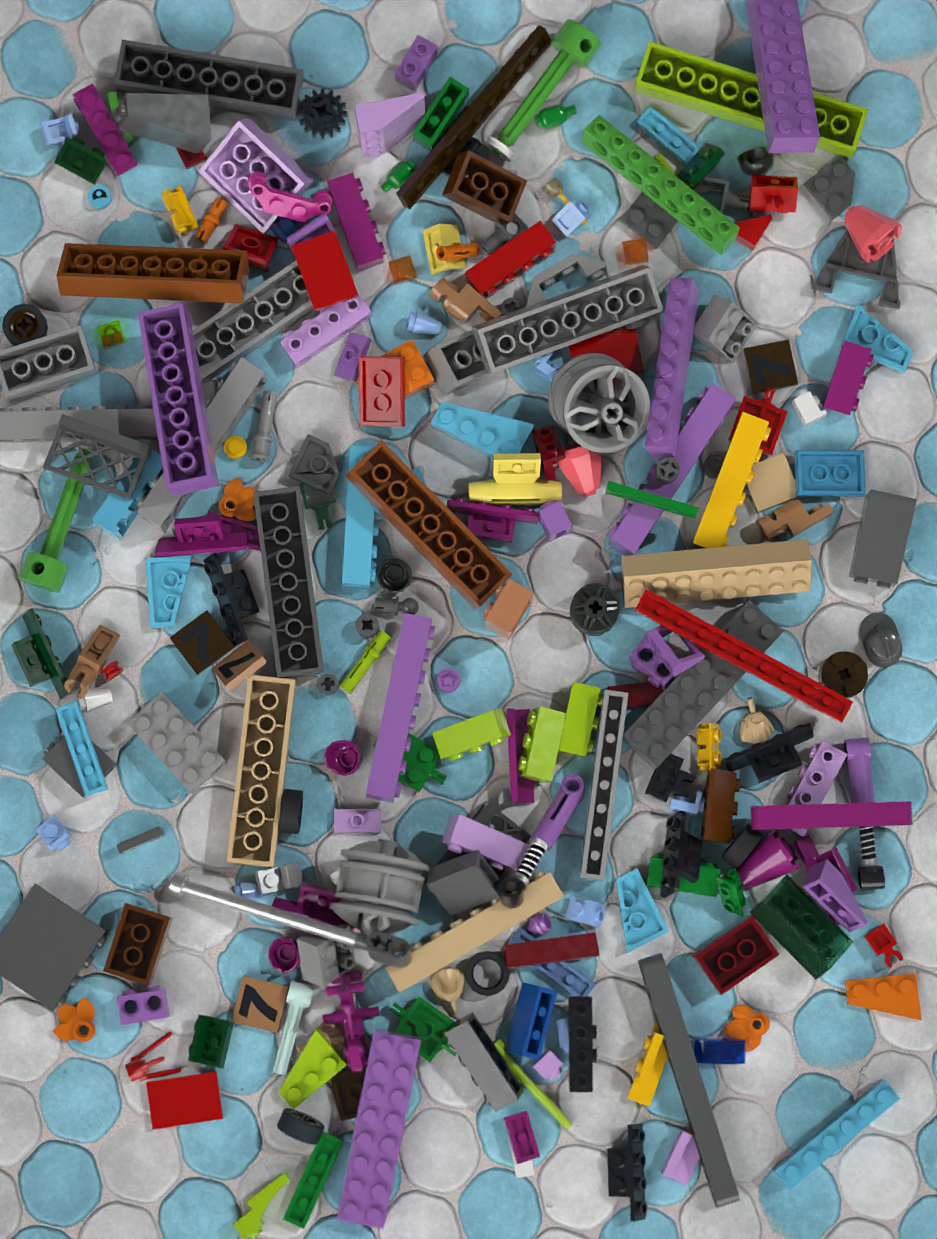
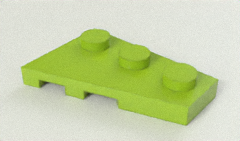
M316 1028L278 1092L294 1110L347 1066L348 1063L322 1032Z

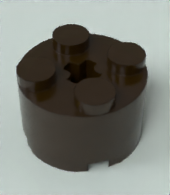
M848 651L836 652L828 657L820 666L818 672L819 683L850 699L859 694L866 686L868 680L867 665L855 653ZM845 671L848 678L841 681V676L838 673Z

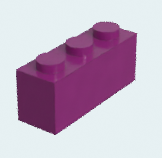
M843 341L822 407L846 415H850L851 411L856 412L860 400L856 396L858 390H863L867 377L863 376L865 368H870L874 357V354H871L872 349Z

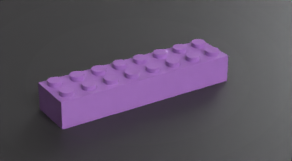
M745 0L768 153H814L820 134L798 0Z
M183 302L138 312L166 489L173 496L219 486L190 311Z
M713 383L709 389L705 387L696 401L699 404L697 408L692 406L683 421L686 425L684 427L679 426L675 458H673L680 466V473L677 479L671 483L661 482L656 476L657 465L654 464L647 474V484L642 483L638 490L672 499L732 408L736 398ZM629 502L621 515L623 521L621 524L616 522L609 532L608 537L611 538L609 545L624 555H635L664 510L634 502V504Z
M378 1028L374 1030L337 1220L384 1229L422 1037Z

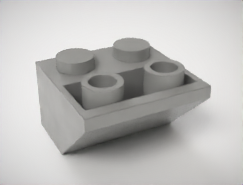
M714 295L695 324L693 337L706 348L727 361L734 363L757 324L733 301Z
M335 925L350 930V925ZM308 932L297 939L303 980L324 988L356 966L353 946Z

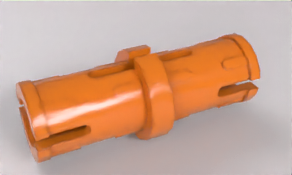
M215 197L209 212L203 216L204 221L194 236L195 239L208 244L214 229L220 225L219 220L229 205L228 202Z
M456 242L450 246H439L436 249V256L441 261L449 259L461 261L464 258L477 257L479 254V247L476 243L462 244Z

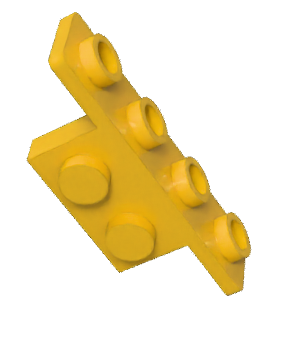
M656 1020L651 1034L647 1035L642 1048L645 1050L642 1058L639 1057L636 1062L634 1071L637 1072L628 1094V1099L646 1106L651 1104L668 1058L662 1041L664 1036L660 1034Z

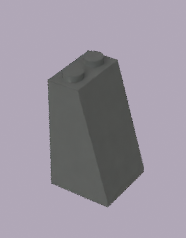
M126 93L122 101L119 102L118 107L114 110V121L118 122L119 131L196 154L202 152L211 141L208 95Z
M872 489L866 494L849 577L854 578V582L867 584L870 581L877 583V587L890 589L891 586L894 587L897 584L917 499Z

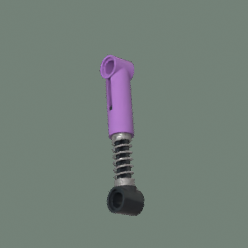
M869 738L845 739L844 752L847 754L845 759L848 765L851 803L875 802ZM874 826L859 827L857 830L860 834L858 836L860 838L858 844L861 845L859 851L862 853L860 855L862 858L860 860L861 867L858 868L860 891L885 888L884 870L882 866H879L878 857H876L878 851L875 850L877 844L874 842L876 840L874 837L875 831H873Z
M569 774L562 779L561 788L531 836L529 848L526 849V853L523 854V858L517 864V869H514L510 877L501 881L500 899L505 907L517 908L523 903L524 892L529 883L528 878H532L531 873L535 872L534 868L538 867L537 863L541 862L540 858L544 857L543 853L552 849L576 806L583 801L585 796L584 781L579 775ZM575 788L577 790L569 791L568 789ZM512 890L517 892L512 895L507 894L508 891Z

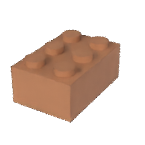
M510 578L507 583L502 582L496 591V602H490L484 612L485 627L509 641L530 606L534 593Z

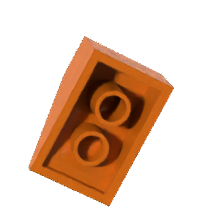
M413 339L383 355L405 357V400L434 385V378ZM358 376V378H357V381L355 382L356 385H357V387H358V389H359V376Z

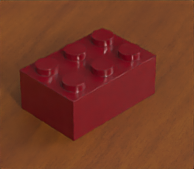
M749 916L692 957L717 993L723 995L779 956V953L755 918Z

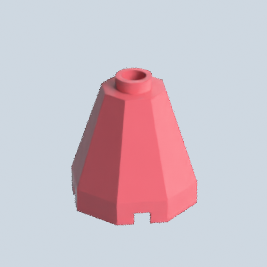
M852 206L845 213L844 223L861 258L867 263H870L871 259L877 261L895 244L892 239L894 237L899 238L902 234V226L895 219L866 206Z
M579 444L563 448L566 458L558 460L557 464L576 493L582 494L583 497L596 494V489L600 488L601 453L590 451Z

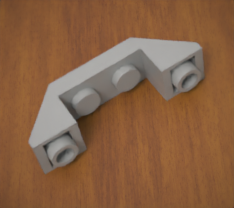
M577 254L566 257L533 277L526 307L547 300L541 287L544 289L551 287L556 283L555 279L562 275L567 277L576 271L575 267H578L587 282L591 279L596 281L603 277L607 264L605 261Z

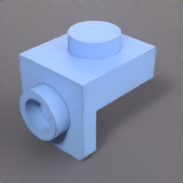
M72 114L41 123L47 146L64 143L66 137L72 139L73 136H78L79 126L76 119H73Z
M571 895L565 918L599 928L605 917V905Z

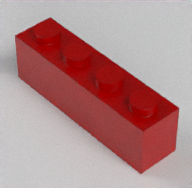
M540 220L465 271V278L480 295L489 298L498 291L497 288L503 283L508 285L513 282L519 272L531 270L536 265L535 262L541 257L543 259L550 257L555 252L556 241Z

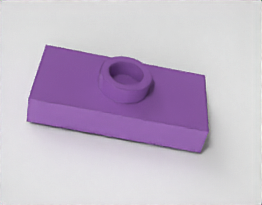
M349 333L334 376L356 382L359 376V356L367 355L372 339L367 336Z

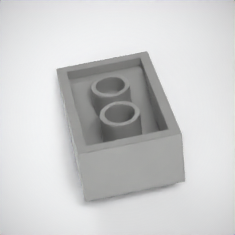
M473 330L437 344L424 354L444 396L491 374L485 369Z

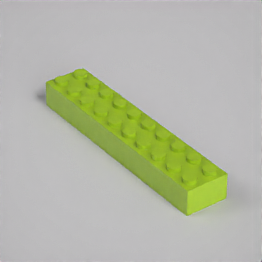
M651 41L648 42L634 92L765 132L756 74ZM813 92L820 134L816 148L852 159L869 109Z

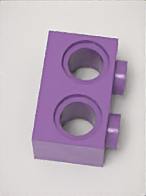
M417 35L395 72V81L416 92L438 55V46Z
M551 500L540 506L541 509L538 512L539 521L550 542L571 532L572 523L560 500L555 503Z
M648 636L630 653V665L637 672H644L649 677V682L656 688L660 686L665 690L679 676L673 677L671 673L663 676L658 673V669L667 667L649 644ZM647 652L653 657L646 661L641 659L640 655Z
M157 985L145 987L146 992L137 993L136 989L122 991L123 996L117 997L121 1025L170 1017L166 989L160 990V986ZM152 996H157L161 1000V1005L156 1010L149 1006V999ZM129 1000H134L138 1005L136 1012L133 1014L129 1013L125 1007Z

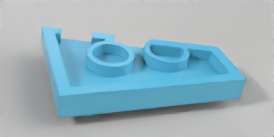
M859 304L857 305L843 341L872 349L871 354H874V362L905 373L914 350L895 334L890 333L876 318L871 317Z
M192 555L145 558L150 628L175 627Z
M638 869L617 878L616 884L628 953L664 935L669 930Z

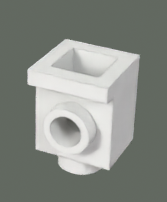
M807 389L794 395L795 399L791 404L804 428L826 416V410L820 411L819 409L822 406L816 395L812 396L811 392H808Z

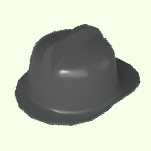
M880 612L866 616L860 626V636L869 661L875 666L882 668L896 664L902 654V643L893 619Z

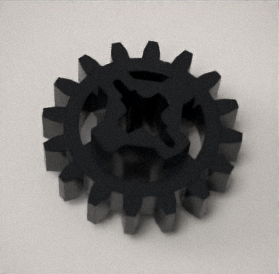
M321 88L320 94L312 90L313 96L305 95L306 103H299L300 108L303 110L298 111V116L304 117L299 120L300 125H306L304 128L306 133L310 130L312 131L313 138L317 134H320L321 139L325 138V134H329L333 138V131L340 133L341 128L339 125H346V120L343 119L348 117L347 111L343 110L346 108V103H339L341 96L333 97V90H330L328 94H325L324 88ZM332 104L336 106L338 114L332 111ZM327 112V115L324 114L322 117H319V113ZM307 114L314 117L313 124L309 121Z

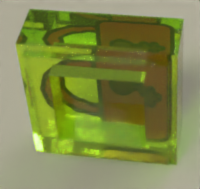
M119 320L97 326L104 350L126 343Z

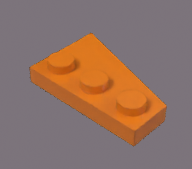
M916 973L845 980L847 1004L921 1020Z

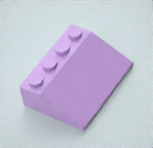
M424 92L355 105L357 130L363 157L368 156L370 159L380 157L381 153H386L416 129L425 115Z
M250 118L239 120L199 170L263 234L270 229L269 226L272 223H276L279 220L280 216L262 211L261 203L252 194L248 186L249 175L253 172H261L266 177L268 187L303 196L315 181Z

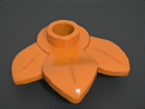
M240 478L231 480L225 486L224 497L218 503L220 514L228 518L235 517L243 522H251L257 519L256 511L253 509L255 506L253 492L259 490L250 487L243 488ZM232 503L234 505V508L229 509L227 508L226 504Z
M82 998L77 1007L64 1004L61 1008H58V1017L62 1024L55 1027L53 1030L54 1034L64 1041L73 1039L79 1042L90 1041L96 1032L95 1025L92 1022L95 1010L91 1002L86 998ZM82 1026H86L88 1028V1033L86 1035H82L80 1033V1028Z
M737 1005L731 1008L735 1019L727 1024L724 1035L733 1040H740L742 1052H750L756 1049L761 1043L762 1035L769 1030V1018L762 1012H754L746 1005ZM755 1020H759L761 1022V1028H756L754 1026Z

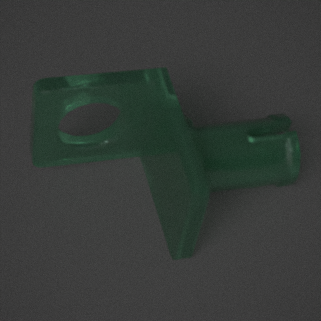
M299 483L305 509L315 511L318 530L325 529L323 519H325L327 528L333 527L328 506L336 503V499L308 505L303 483Z

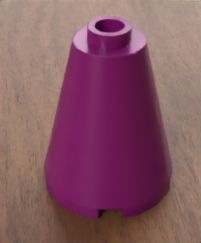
M777 829L771 830L735 869L740 875V886L742 888L744 886L748 889L802 867L801 863H795L798 857L787 840L776 835L779 833Z

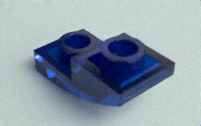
M695 1039V1058L697 1063L745 1064V1039Z

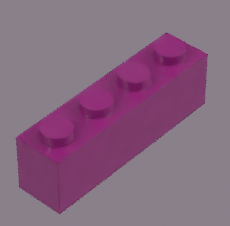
M352 172L328 180V189L357 271L384 263L383 255H386V251L382 241L378 242L375 234L379 233L375 220L370 221L368 213L371 212L368 200L362 199L360 192L364 190L360 178L355 179Z

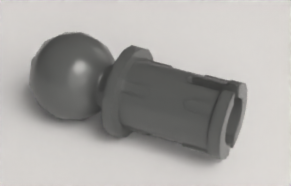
M375 597L374 612H387L398 615V611H402L403 613L415 615L419 610V604L413 598H406L403 602H399V597H396V599Z

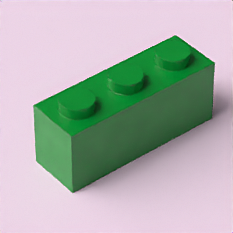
M449 77L414 130L413 141L429 151L433 150L468 99L469 88Z
M656 854L655 858L650 857L646 886L661 888L663 854ZM702 862L699 880L691 883L680 877L678 891L717 897L718 885L716 876H720L721 869L716 868L715 863Z

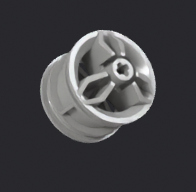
M586 353L576 356L567 361L557 371L550 384L548 404L552 418L564 432L571 435L579 445L590 451L609 453L621 450L635 441L646 426L650 413V399L644 383L636 374L624 368L621 363L608 355ZM594 379L597 381V387L594 386ZM601 418L604 420L605 425L601 426Z
M386 839L368 841L357 844L349 849H341L340 855L348 859V862H341L337 889L334 895L335 898L341 899V901L330 903V909L353 928L361 929L360 933L364 934L376 931L392 934L402 931L411 925H419V920L414 919L411 913L419 912V903L425 877L418 874L429 872L428 865L406 847L399 846V842Z

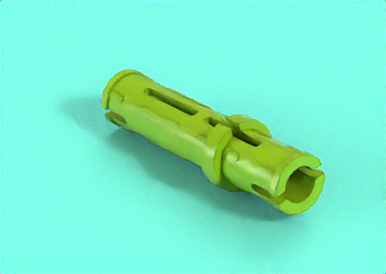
M379 630L369 646H365L364 653L339 686L349 694H352L375 660H379L381 657L380 653L392 638L382 630Z

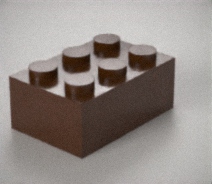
M468 150L457 155L442 196L494 223L498 221L501 225L512 221L527 180Z
M125 903L103 972L150 986L173 918Z

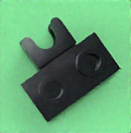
M670 753L654 770L645 795L664 803L667 802L670 792L676 796L688 798L689 792L681 787V783L685 781L693 783L696 776L680 770L684 759Z

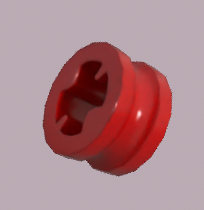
M117 660L100 671L102 675L106 676V682L114 679L124 671L123 668L118 667L119 662Z

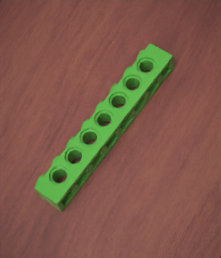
M598 115L584 129L582 144L717 253L722 255L734 243L740 227L602 116Z

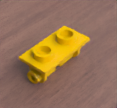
M181 185L172 191L167 189L162 192L163 196L161 198L167 210L173 211L170 217L176 232L178 231L180 235L183 234L184 237L199 227Z
M701 723L699 728H697V745H706V749H697V766H700V771H708L709 766L710 768L719 769V765L722 764V754L719 751L722 732L719 724Z

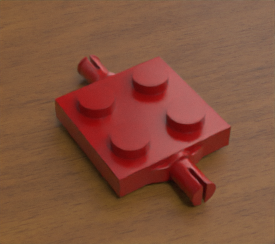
M766 387L762 400L743 397L728 439L729 441L733 438L742 412L769 422L767 427L771 428L767 441L762 440L759 449L763 450L762 453L772 456L788 412L777 408L771 403L776 390Z

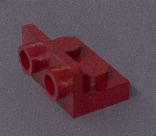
M554 425L532 431L536 452L541 455V466L547 481L556 479L554 469L558 468L557 461L566 458Z

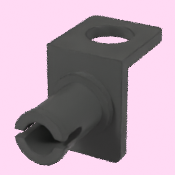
M707 176L703 177L702 185L724 190L719 210L722 214L727 206L747 211L750 196L730 193V190H728L730 181Z
M516 213L511 222H517L520 226V231L516 234H510L507 231L509 223L501 225L496 221L494 223L495 232L481 243V247L488 255L504 242L508 243L528 229V226Z

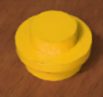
M231 436L224 443V451L228 457L239 459L246 454L247 444L242 437Z

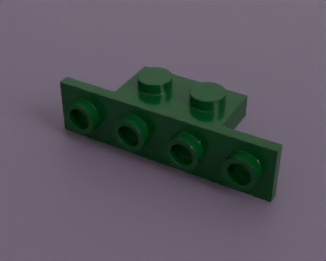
M31 608L22 616L31 636L16 641L11 646L30 687L51 679L60 700L70 694L64 687L68 678L64 677L61 671L60 660L51 649L50 638L43 632L39 615L35 614L33 608Z

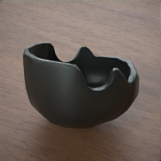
M759 147L740 154L737 160L742 172L746 175H762L773 166L774 156L772 153H767L764 147Z
M395 557L385 560L379 566L377 572L380 587L391 594L403 592L412 580L410 566L405 561Z

